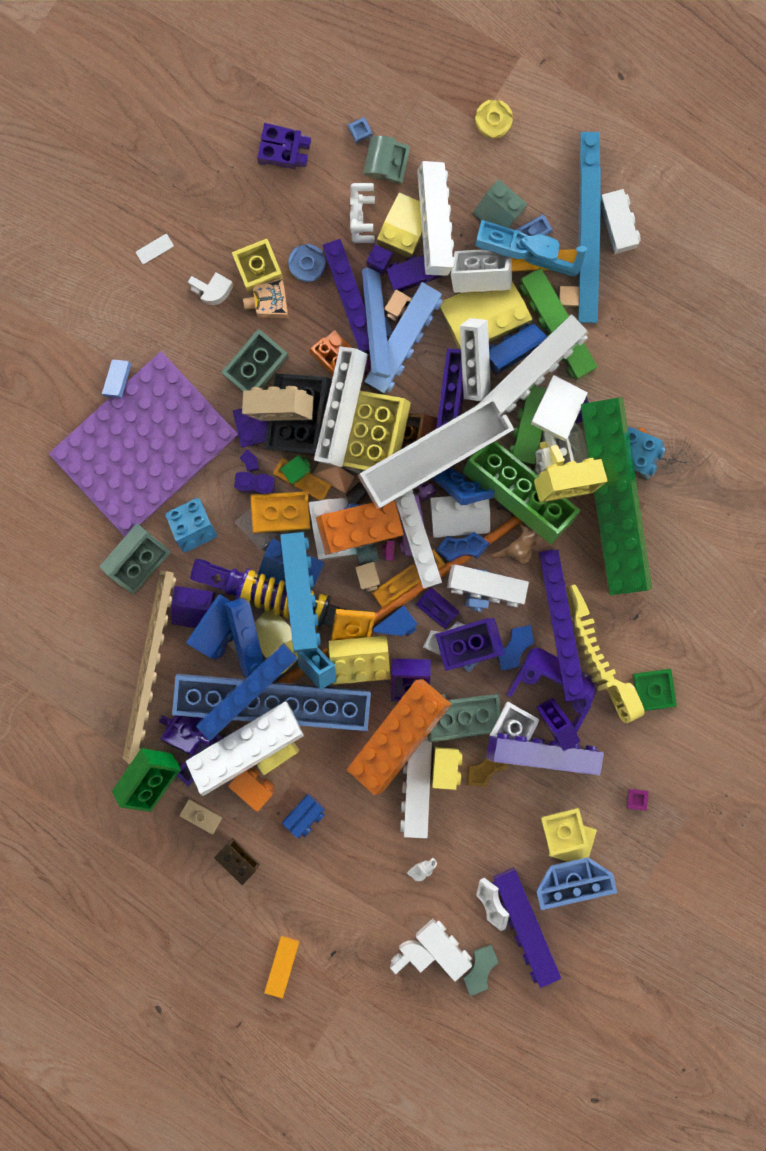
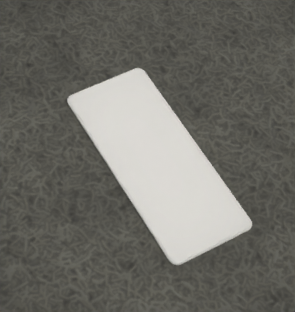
M165 234L136 251V254L142 264H145L174 245L168 235Z

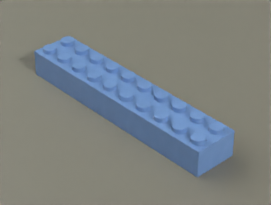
M176 674L172 715L204 718L244 679ZM272 682L233 720L252 722L286 701L300 726L368 731L371 691L326 686L320 690L316 685Z

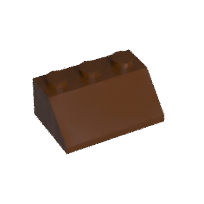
M409 413L401 449L436 430L438 418L425 413Z

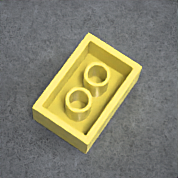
M593 458L585 459L582 463L571 461L559 467L558 464L546 467L547 470L541 472L540 476L534 480L540 503L591 494L608 482L602 460H594Z
M387 635L329 641L330 661L335 665L336 681L333 685L391 679Z

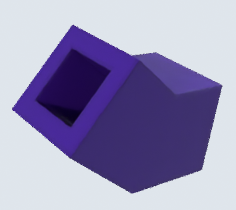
M247 449L240 457L246 464L247 472L260 470L257 457Z

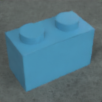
M318 647L317 651L297 653L299 668L320 690L336 681L335 665Z

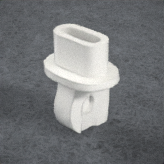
M434 858L429 861H422L413 866L407 874L415 881H423L426 876L429 877L432 874L437 862Z

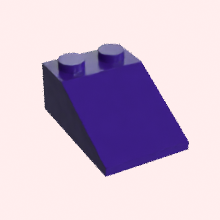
M486 618L435 634L445 671L505 655L495 618Z

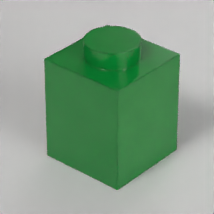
M298 455L280 470L291 485L294 486L311 473L309 469L311 465L305 457L301 459Z

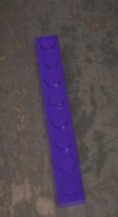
M559 550L539 552L565 701L585 700L586 696Z

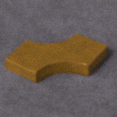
M485 758L481 763L469 766L467 785L487 787L490 777L497 771L507 770L508 764L493 762Z

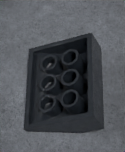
M275 373L274 387L286 389V386L298 387L297 390H304L306 394L313 396L312 420L269 421L265 442L266 450L315 456L332 379L322 376Z

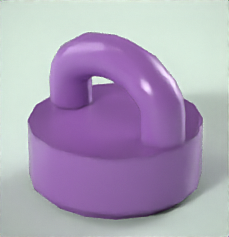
M423 482L417 486L420 491L418 496L422 501L430 499L437 493L434 484L429 485L427 482Z

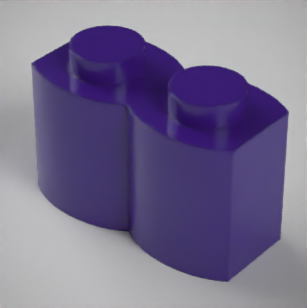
M238 472L235 476L234 487L243 493L272 494L275 490L276 481L273 477L266 474L254 476L249 472Z

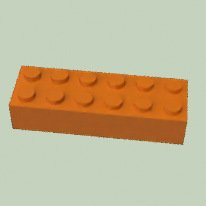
M424 679L415 680L346 770L374 796L383 793L452 704Z

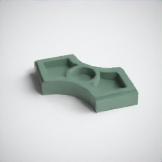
M491 944L473 951L475 957L474 965L471 971L463 976L470 996L488 989V974L495 965L499 964Z

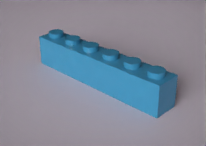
M304 532L281 534L293 652L317 651V645H321L320 634L315 633V626H318L317 614H313V606H316L315 595H311L310 587H314L313 575L309 576L308 568H312L311 558L306 556V549H309L308 537L304 538Z

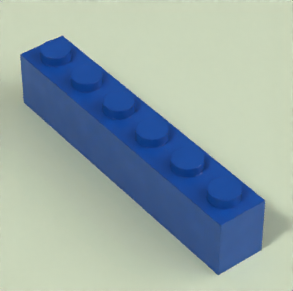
M283 643L199 721L196 727L209 740L214 738L296 661L297 656Z

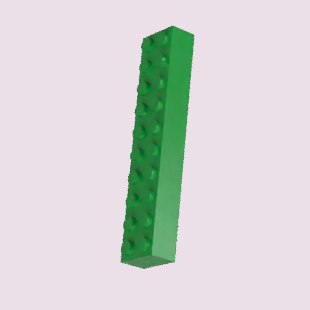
M617 397L581 404L588 457L594 460H602L608 481L594 492L609 594L612 596L648 591L652 589L624 398Z

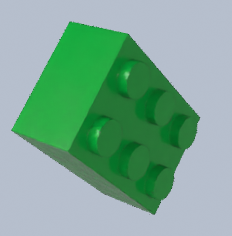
M141 748L113 788L112 793L120 808L152 812L181 768L173 754Z

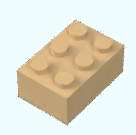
M286 386V389L268 387V390L252 387L251 390L243 391L242 414L259 421L312 420L313 396L306 394L304 390H297L298 387Z

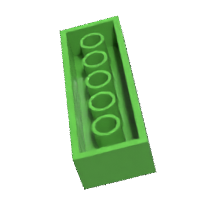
M497 441L478 450L468 459L463 473L469 478L480 483L481 488L495 491L494 498L550 545L574 522L580 512V509L566 498L540 503L534 480L539 476Z

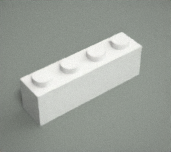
M470 318L460 325L464 399L482 401L491 392L488 320Z
M452 565L447 589H452L451 593L463 595V592L469 593L471 598L481 599L482 596L489 598V602L500 603V601L507 602V606L518 608V605L525 604L529 582L464 566Z

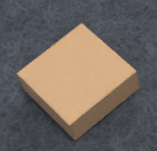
M559 287V300L563 306L578 307L579 287Z

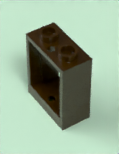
M231 838L214 857L241 885L256 872L260 865L234 838Z

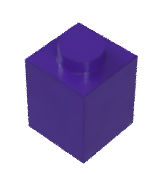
M374 245L366 261V266L384 275L392 259V252Z

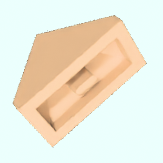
M320 462L313 472L314 476L345 494L355 478L340 467Z

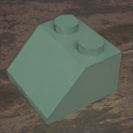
M498 179L482 198L472 214L480 221L484 220L510 228L524 213L527 203Z

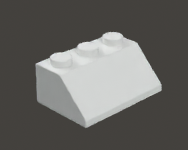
M489 250L455 251V267L451 270L453 292L511 290V257L501 256Z
M452 496L430 499L433 538L470 535L473 532L476 534L490 533L489 499L462 506Z
M347 498L309 502L319 560L357 554L356 548L325 555L316 522V517L322 514L347 508Z

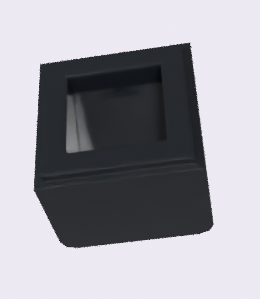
M358 482L346 494V497L353 504H357L368 493L365 487Z

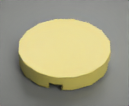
M488 100L477 109L475 116L476 127L485 137L492 139L500 138L507 134L511 128L513 121L512 111L503 101Z

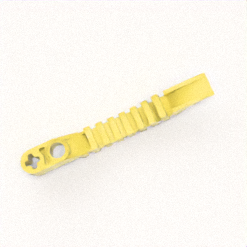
M571 585L566 588L576 648L580 651L578 654L580 658L583 657L584 666L587 665L588 674L593 676L591 678L593 683L600 684V686H597V690L605 689L608 691L620 719L624 723L632 722L644 715V708L632 684H624L614 679L613 674L616 673L614 669L605 672L604 668L610 666L608 661L601 664L599 660L604 658L603 654L597 656L595 654L596 651L600 650L599 646L592 647L591 643L597 641L596 637L590 639L587 637V635L594 633L595 630L594 628L584 630V627L595 622L593 618L585 621L580 620L583 616L589 615L590 612L576 585Z

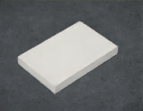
M553 375L532 419L531 425L565 442L588 392Z

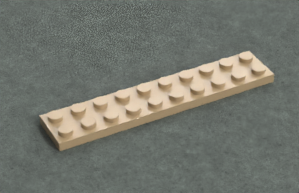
M159 572L122 757L128 764H131L139 752L140 741H143L145 737L143 726L144 722L148 720L149 710H147L148 703H151L153 691L150 690L152 683L154 684L156 681L157 673L154 670L155 665H158L160 661L158 650L159 645H163L164 634H162V630L168 621L166 610L167 607H170L172 596H169L170 590L174 588L176 577H173V572Z

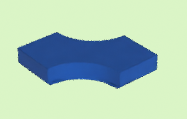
M473 532L461 539L447 536L438 546L436 552L451 563L461 556H472L478 559L490 544Z
M531 625L511 629L510 642L504 648L505 655L498 657L501 671L520 667L522 652L528 646L535 644Z

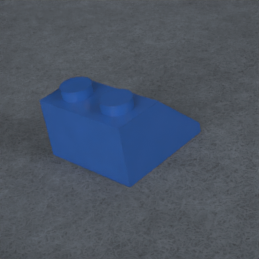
M402 606L373 628L375 633L396 636L406 634L408 637L417 630L415 628L417 622L408 610Z

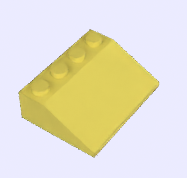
M511 282V290L459 293L443 300L440 306V310L458 349H461L460 325L470 318L488 320L489 342L510 334L525 324L530 325L532 321L525 302L513 282Z
M360 391L343 466L365 471L400 451L411 402L405 398Z

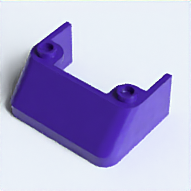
M541 648L531 649L507 690L506 695L512 697L520 680L527 684H534L541 675L562 685L558 657ZM581 671L586 699L572 701L573 709L578 712L572 723L576 733L591 708L598 686L596 682L593 683L591 679L593 677Z

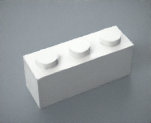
M624 189L603 194L600 201L614 254L636 249L641 241L639 231L635 230L634 213H630V199L628 194H625Z
M432 919L416 933V938L448 975L456 981L472 967L470 961L472 957L466 950L461 951L459 949V942L453 935L449 937L446 934V927L439 920L436 922Z

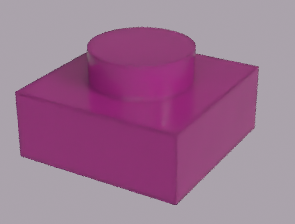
M387 541V545L382 547V556L385 557V561L393 562L394 541Z
M628 789L626 808L647 811L649 791Z

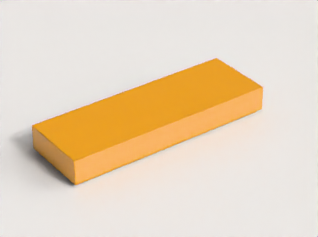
M281 458L273 475L291 484L280 470L290 461ZM310 473L295 484L294 487L303 492L308 491L310 496L320 501L325 499L332 485Z
M285 936L280 937L265 994L283 999L299 945L298 940Z

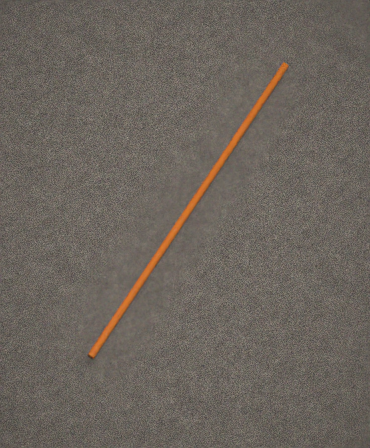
M643 427L638 429L639 431L646 433ZM514 516L483 539L492 544L523 521ZM461 556L451 563H446L438 569L440 578L450 573L452 565L460 566L472 558V556ZM419 582L375 613L374 625L427 588L423 589L422 583ZM328 646L322 650V652H323L326 656H327ZM297 667L277 682L292 683L305 673Z

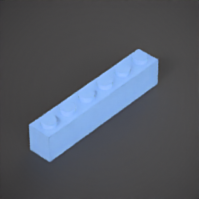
M423 282L421 283L387 341L390 377L385 379L373 375L371 370L364 381L365 385L383 395L386 392H391L395 385L393 382L396 375L400 376L405 368L403 366L405 359L409 360L414 352L412 347L415 342L419 343L424 335L422 330L425 326L428 327L433 320V316H431L433 311H438L443 302L441 300L442 293Z

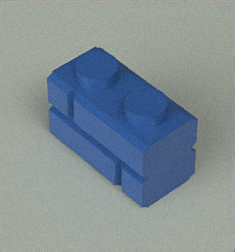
M308 793L282 821V825L296 838L299 839L301 835L305 838L312 830L310 827L314 821L318 823L325 816L323 813L325 807Z

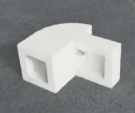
M216 272L208 285L193 276L188 281L191 287L190 290L199 296L202 293L203 295L200 299L202 303L207 305L222 303L227 299L234 287L232 281Z
M410 940L399 945L402 954L397 953L391 959L390 969L397 974L408 962H411L421 973L435 959L421 942Z

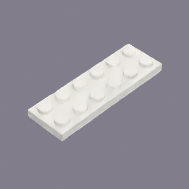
M285 701L188 759L186 763L199 793L204 796L304 735L289 704Z

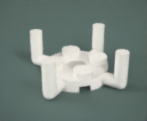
M353 183L350 186V205H352L350 211V230L352 241L354 243H375V235H359V233L373 232V224H363L362 206L363 204H375V196L358 194V191H374V183Z

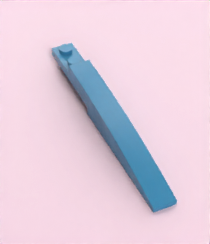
M580 132L578 247L585 246L588 249L578 273V321L580 323H598L601 201L600 132Z

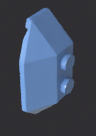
M588 857L551 865L536 890L541 910L617 893L613 873Z

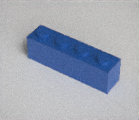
M240 598L224 604L241 672L246 678L264 660L250 603L244 598Z

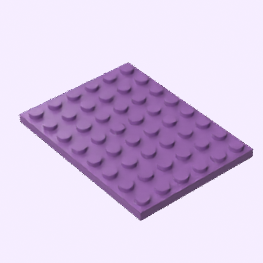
M160 351L126 382L122 398L110 397L57 445L49 455L125 537L137 523L139 525L143 524L227 447L238 434Z

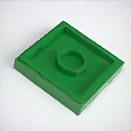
M671 669L632 674L634 688L640 698L644 711L677 707Z

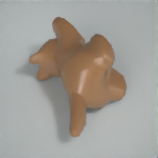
M521 524L522 535L513 541L508 548L493 553L491 556L499 558L509 555L520 564H526L532 557L531 547L539 542L541 536L529 526Z

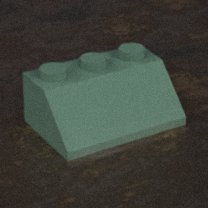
M137 523L99 567L111 579L134 595L171 551Z

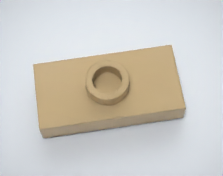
M190 798L180 814V817L212 835L223 818Z

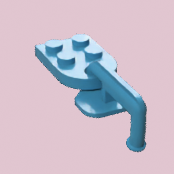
M481 220L475 246L482 250H489L501 256L524 259L530 264L569 276L578 275L588 251L585 246L577 247V256L573 264L557 259L560 244L552 237L542 234L527 236L522 232Z

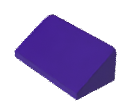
M431 587L416 604L444 629L459 613L458 609Z

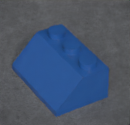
M534 323L530 326L525 324L518 329L519 332L515 335H507L499 345L493 344L489 346L490 368L495 376L529 356L547 338Z
M271 539L261 562L258 575L265 574L267 579L274 577L275 583L278 584L281 580L285 582L281 542ZM310 556L312 568H308L309 576L313 575L314 587H310V590L313 591L326 563Z
M218 594L186 642L214 660L223 656L227 643L233 640L224 604L231 602V600Z

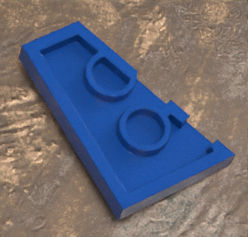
M447 468L432 477L461 506L494 498L495 491L481 488V484L476 481L469 482L465 480L463 474L451 468Z

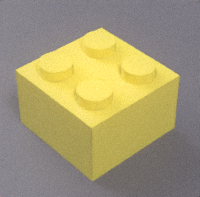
M268 239L232 252L248 293L252 292L255 286L283 279Z
M434 746L433 788L456 790L457 785H460L461 773L458 772V765H462V754L458 748Z

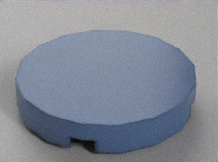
M304 244L296 247L290 253L288 265L293 277L298 281L308 283L318 280L323 275L326 268V260L323 252L317 246Z

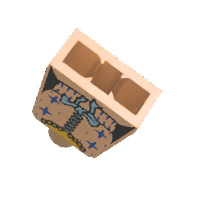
M282 278L253 287L254 297L243 298L245 310L256 308V314L259 318H289Z

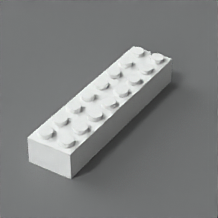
M496 396L491 397L358 474L360 481L376 508L378 509L513 431L514 428L506 414L500 418L497 416V414L504 410Z

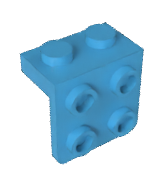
M628 427L634 470L639 472L642 478L648 480L650 475L654 476L657 470L656 463L658 459H662L665 454V445L661 439Z
M199 498L193 499L166 513V518L174 538L183 553L218 537Z

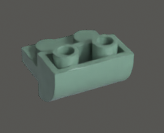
M388 136L371 137L363 175L378 180L385 179L397 184L403 183L410 146L395 141L396 138Z

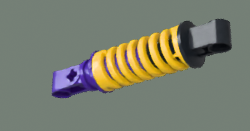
M195 559L189 577L191 580L225 590V594L235 595L236 600L244 598L250 605L254 602V606L257 609L264 605L265 611L270 612L274 608L275 615H280L284 611V617L290 618L287 591L283 580L276 585L274 584V577H271L269 582L265 581V574H261L258 579V574H255V571L247 568L245 573H241L235 568L229 570L202 559ZM217 574H220V578H221L220 581L217 580V579H218V577L216 576ZM319 594L316 599V606H313V614H317L318 626H315V628L320 631L323 624L332 627L336 609H350L330 604V595Z

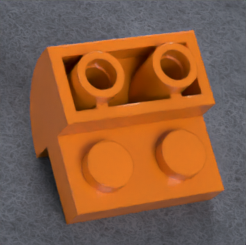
M334 330L326 338L323 337L311 347L309 353L333 376L340 347H352Z

